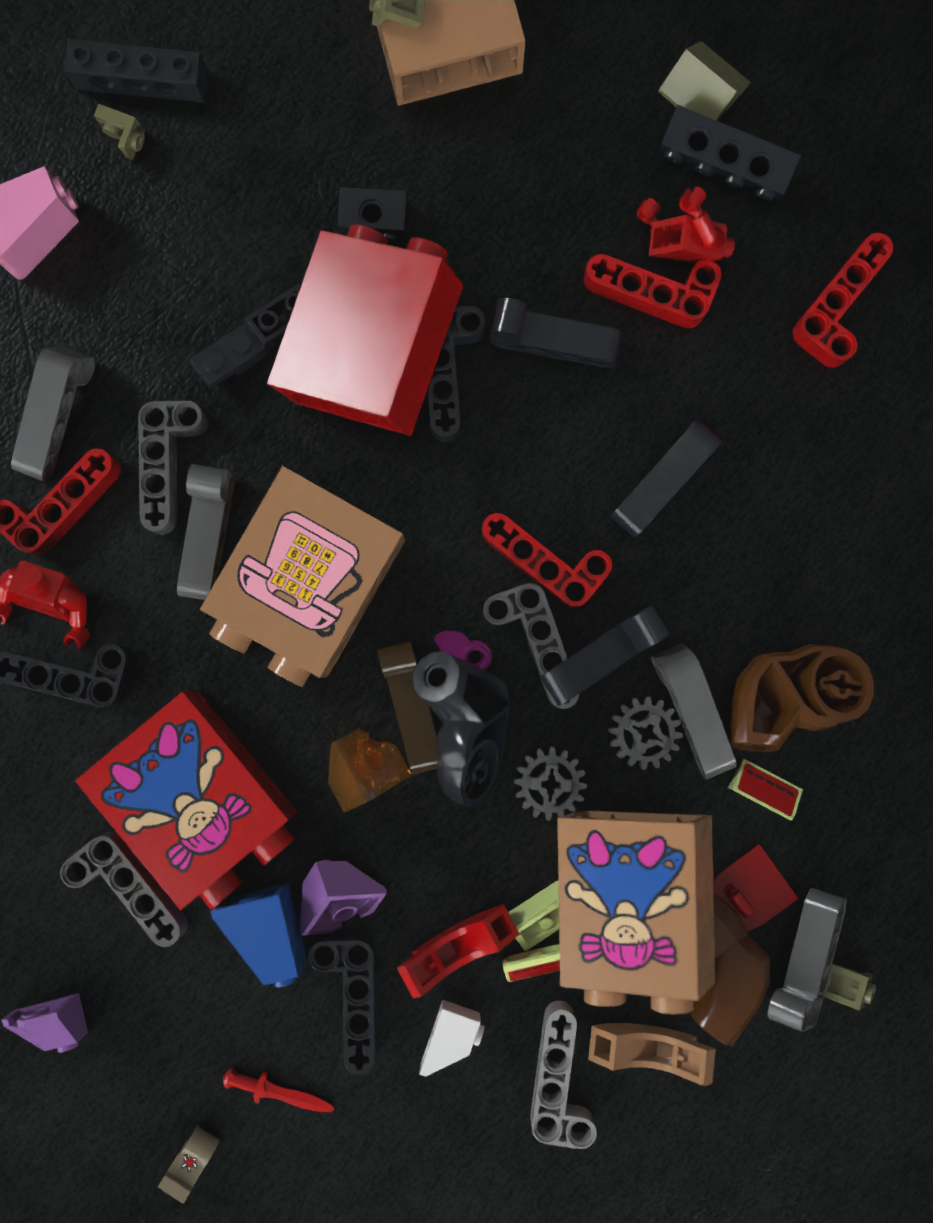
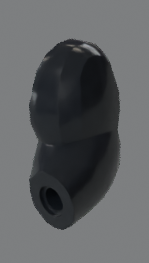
M433 652L418 662L413 673V688L442 722L436 738L437 772L442 790L455 802L467 807H473L478 805L487 796L502 761L510 710L507 686L505 682L482 667L445 652Z

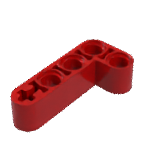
M883 233L871 234L864 240L793 328V337L796 343L827 367L836 368L841 366L857 350L856 338L851 332L840 325L838 321L890 258L893 252V244L891 239ZM873 250L876 254L868 263L864 259ZM847 273L854 274L858 279V284L850 282L847 278ZM826 298L834 299L837 302L838 309L830 308L827 305ZM806 323L814 324L818 330V335L810 334L806 330ZM832 343H837L842 347L843 356L833 352Z
M599 254L592 257L587 263L583 280L586 288L592 293L683 328H694L700 324L710 308L721 279V269L712 260H700L695 264L686 279L685 285L608 255ZM598 270L604 272L601 279L595 277ZM705 274L709 277L711 284H701L697 280L696 275ZM614 275H617L618 278L615 285L611 284ZM627 280L633 281L638 286V290L628 291L623 287L622 282ZM662 292L666 294L669 302L659 303L654 299L653 294ZM684 305H695L699 310V314H688Z
M92 449L72 467L31 512L15 502L0 500V533L23 552L36 555L46 554L119 477L121 472L120 462L116 457L102 449ZM100 461H103V465L106 467L102 472L98 466ZM90 474V477L95 479V481L90 480L86 475ZM83 482L85 487L84 493L79 498H75L74 488L77 484ZM56 507H60L62 511L61 518L53 523L51 513ZM10 509H13L14 519L11 523L6 524L5 514ZM34 531H37L39 535L38 542L31 547L28 541L29 536Z
M491 514L483 522L482 535L484 540L567 607L576 608L586 603L612 569L610 557L607 553L599 550L589 552L574 569L570 568L503 514ZM491 523L495 526L502 523L504 525L502 531L509 538L512 532L517 534L511 540L508 549L502 546L506 543L504 537L499 534L495 537L490 535L491 527L489 525ZM525 542L529 544L532 549V555L527 559L516 557L513 548L517 543ZM590 558H597L603 563L604 569L601 575H593L588 571L587 562ZM544 563H552L557 568V577L553 580L544 579L539 572L540 566ZM575 583L581 586L583 596L580 601H572L567 597L566 588L569 584Z

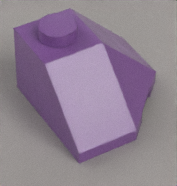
M322 860L316 862L303 881L300 917L301 936L333 933L343 928L342 921H346L356 914L363 918L373 913L387 894L385 887L347 861Z
M79 993L13 1010L2 1019L4 1027L43 1051L57 1048L58 1052L71 1050L77 1047L78 1042L88 1033Z

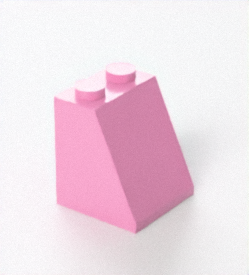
M45 166L0 184V265L18 280L24 279L79 222L74 209L78 208V204L70 189L66 190L59 176L53 177Z

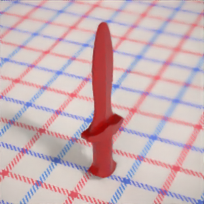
M231 1068L223 1076V1084L226 1089L235 1087L254 1093V1102L257 1104L260 1102V1098H274L307 1110L332 1112L334 1110L332 1104L317 1096L273 1084L266 1079L267 1072H263L259 1079L239 1074L234 1068Z

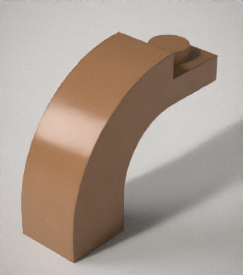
M607 1023L592 1025L588 1060L613 1071L631 1067L659 1069L706 1086L712 1084L716 1049L696 1042V1036L668 1028L632 1023Z

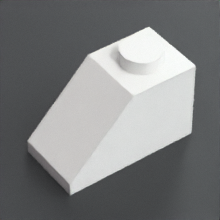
M442 1000L420 1064V1075L426 1077L469 1056L473 1045L479 1046L485 1027L480 1025L479 1012Z

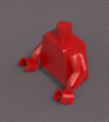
M695 187L693 192L687 188L680 199V208L693 216L683 215L659 221L655 216L660 211L661 206L652 198L643 201L637 210V217L643 223L651 226L649 229L651 232L650 257L697 263L705 259L712 261L722 260L723 257L728 258L732 255L735 242L733 238L726 237V225L712 221L706 210L702 211L700 208L706 198V193L702 188Z
M22 560L17 568L7 569L1 574V625L5 624L13 611V607L10 604L12 602L13 604L69 622L73 628L63 638V643L66 647H69L75 641L78 645V650H80L90 639V633L84 627L87 619V598L85 592L68 576Z

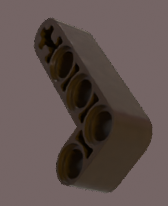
M410 640L378 649V656L381 668L388 682L412 775L437 769L436 738L438 735L430 706L413 688V673L418 664L414 644Z

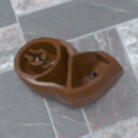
M808 644L790 652L765 653L754 657L738 676L734 689L728 736L731 748L753 752H773L781 748L796 727L818 731L859 718L869 709L874 697V681L870 668L860 656L847 649L832 645Z
M713 893L715 984L698 1001L694 1000V1010L690 1014L711 1036L725 1045L733 1046L760 1008L770 986V956L747 932L736 910Z

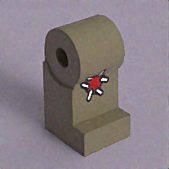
M197 1126L167 1170L158 1188L184 1204L218 1146L220 1139Z

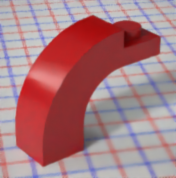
M505 905L496 906L469 917L438 934L413 951V956L397 967L413 999L422 997L456 969L479 957L501 951L520 933Z

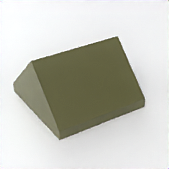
M700 41L684 51L658 92L676 107L680 105L719 121L750 85V81Z

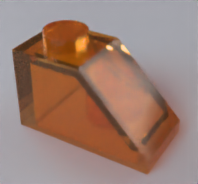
M360 729L331 743L328 784L344 813L367 803L412 775L396 745L387 741L383 743L369 737V733Z

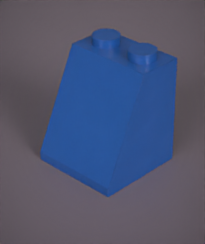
M289 882L224 898L211 910L212 919L263 985L274 983L275 987H283L295 982V978L299 976L307 962V957Z

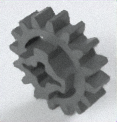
M647 696L644 697L643 704H640L637 698H632L631 708L621 704L619 707L623 712L622 716L612 715L611 717L617 722V727L608 728V732L616 734V739H613L610 745L620 746L621 748L616 755L619 758L628 755L627 764L633 766L638 760L642 770H646L648 762H651L655 768H659L660 758L670 762L672 759L668 753L669 750L679 751L680 749L674 744V739L683 738V734L676 732L674 728L679 726L681 721L678 719L671 720L670 718L675 710L673 708L662 710L664 705L662 700H658L653 706L651 697ZM648 710L644 718L638 720L630 719L633 714ZM661 718L665 722L667 736L661 732L659 726ZM650 725L649 731L653 733L652 735L658 737V740L644 738L641 741L642 735L633 729L632 726L646 728ZM624 729L629 731L632 739L630 749L624 739ZM655 745L661 747L653 754L643 755L647 748Z
M551 746L546 755H544L540 748L536 749L537 757L535 759L526 755L525 759L528 765L526 767L517 766V770L522 773V777L514 778V784L522 786V789L515 792L516 797L526 798L522 803V807L527 809L533 806L532 815L534 817H537L541 811L544 812L547 821L551 820L552 813L555 812L559 817L564 816L563 810L566 808L574 813L576 809L572 804L573 801L583 802L584 800L578 793L579 789L587 788L586 783L579 781V778L585 775V771L583 769L575 770L574 768L579 762L577 758L567 761L568 752L566 750H563L558 756L556 755L555 748ZM545 762L544 769L537 775H530L537 765ZM558 763L563 764L569 770L572 778L562 777L558 773ZM551 769L553 778L559 784L552 787L549 797L546 787L541 785V783L548 780ZM528 789L538 790L542 794V804L533 799ZM563 792H570L564 801L556 804V798Z

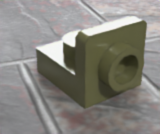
M370 0L369 8L373 11L372 25L379 27L387 19L418 29L423 24L425 0Z
M98 104L94 117L102 126V131L108 136L118 139L119 149L126 158L133 160L136 151L139 152L144 144L145 135L143 128L135 117Z
M833 962L824 997L860 1011L865 1003H872L876 990V985L871 983L873 974L868 972L863 974Z

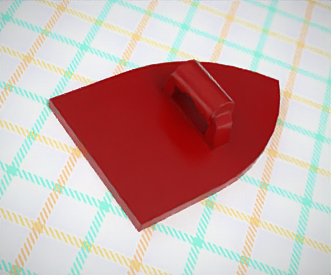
M757 844L728 865L713 880V893L736 910L747 931L763 925L799 899L760 844Z

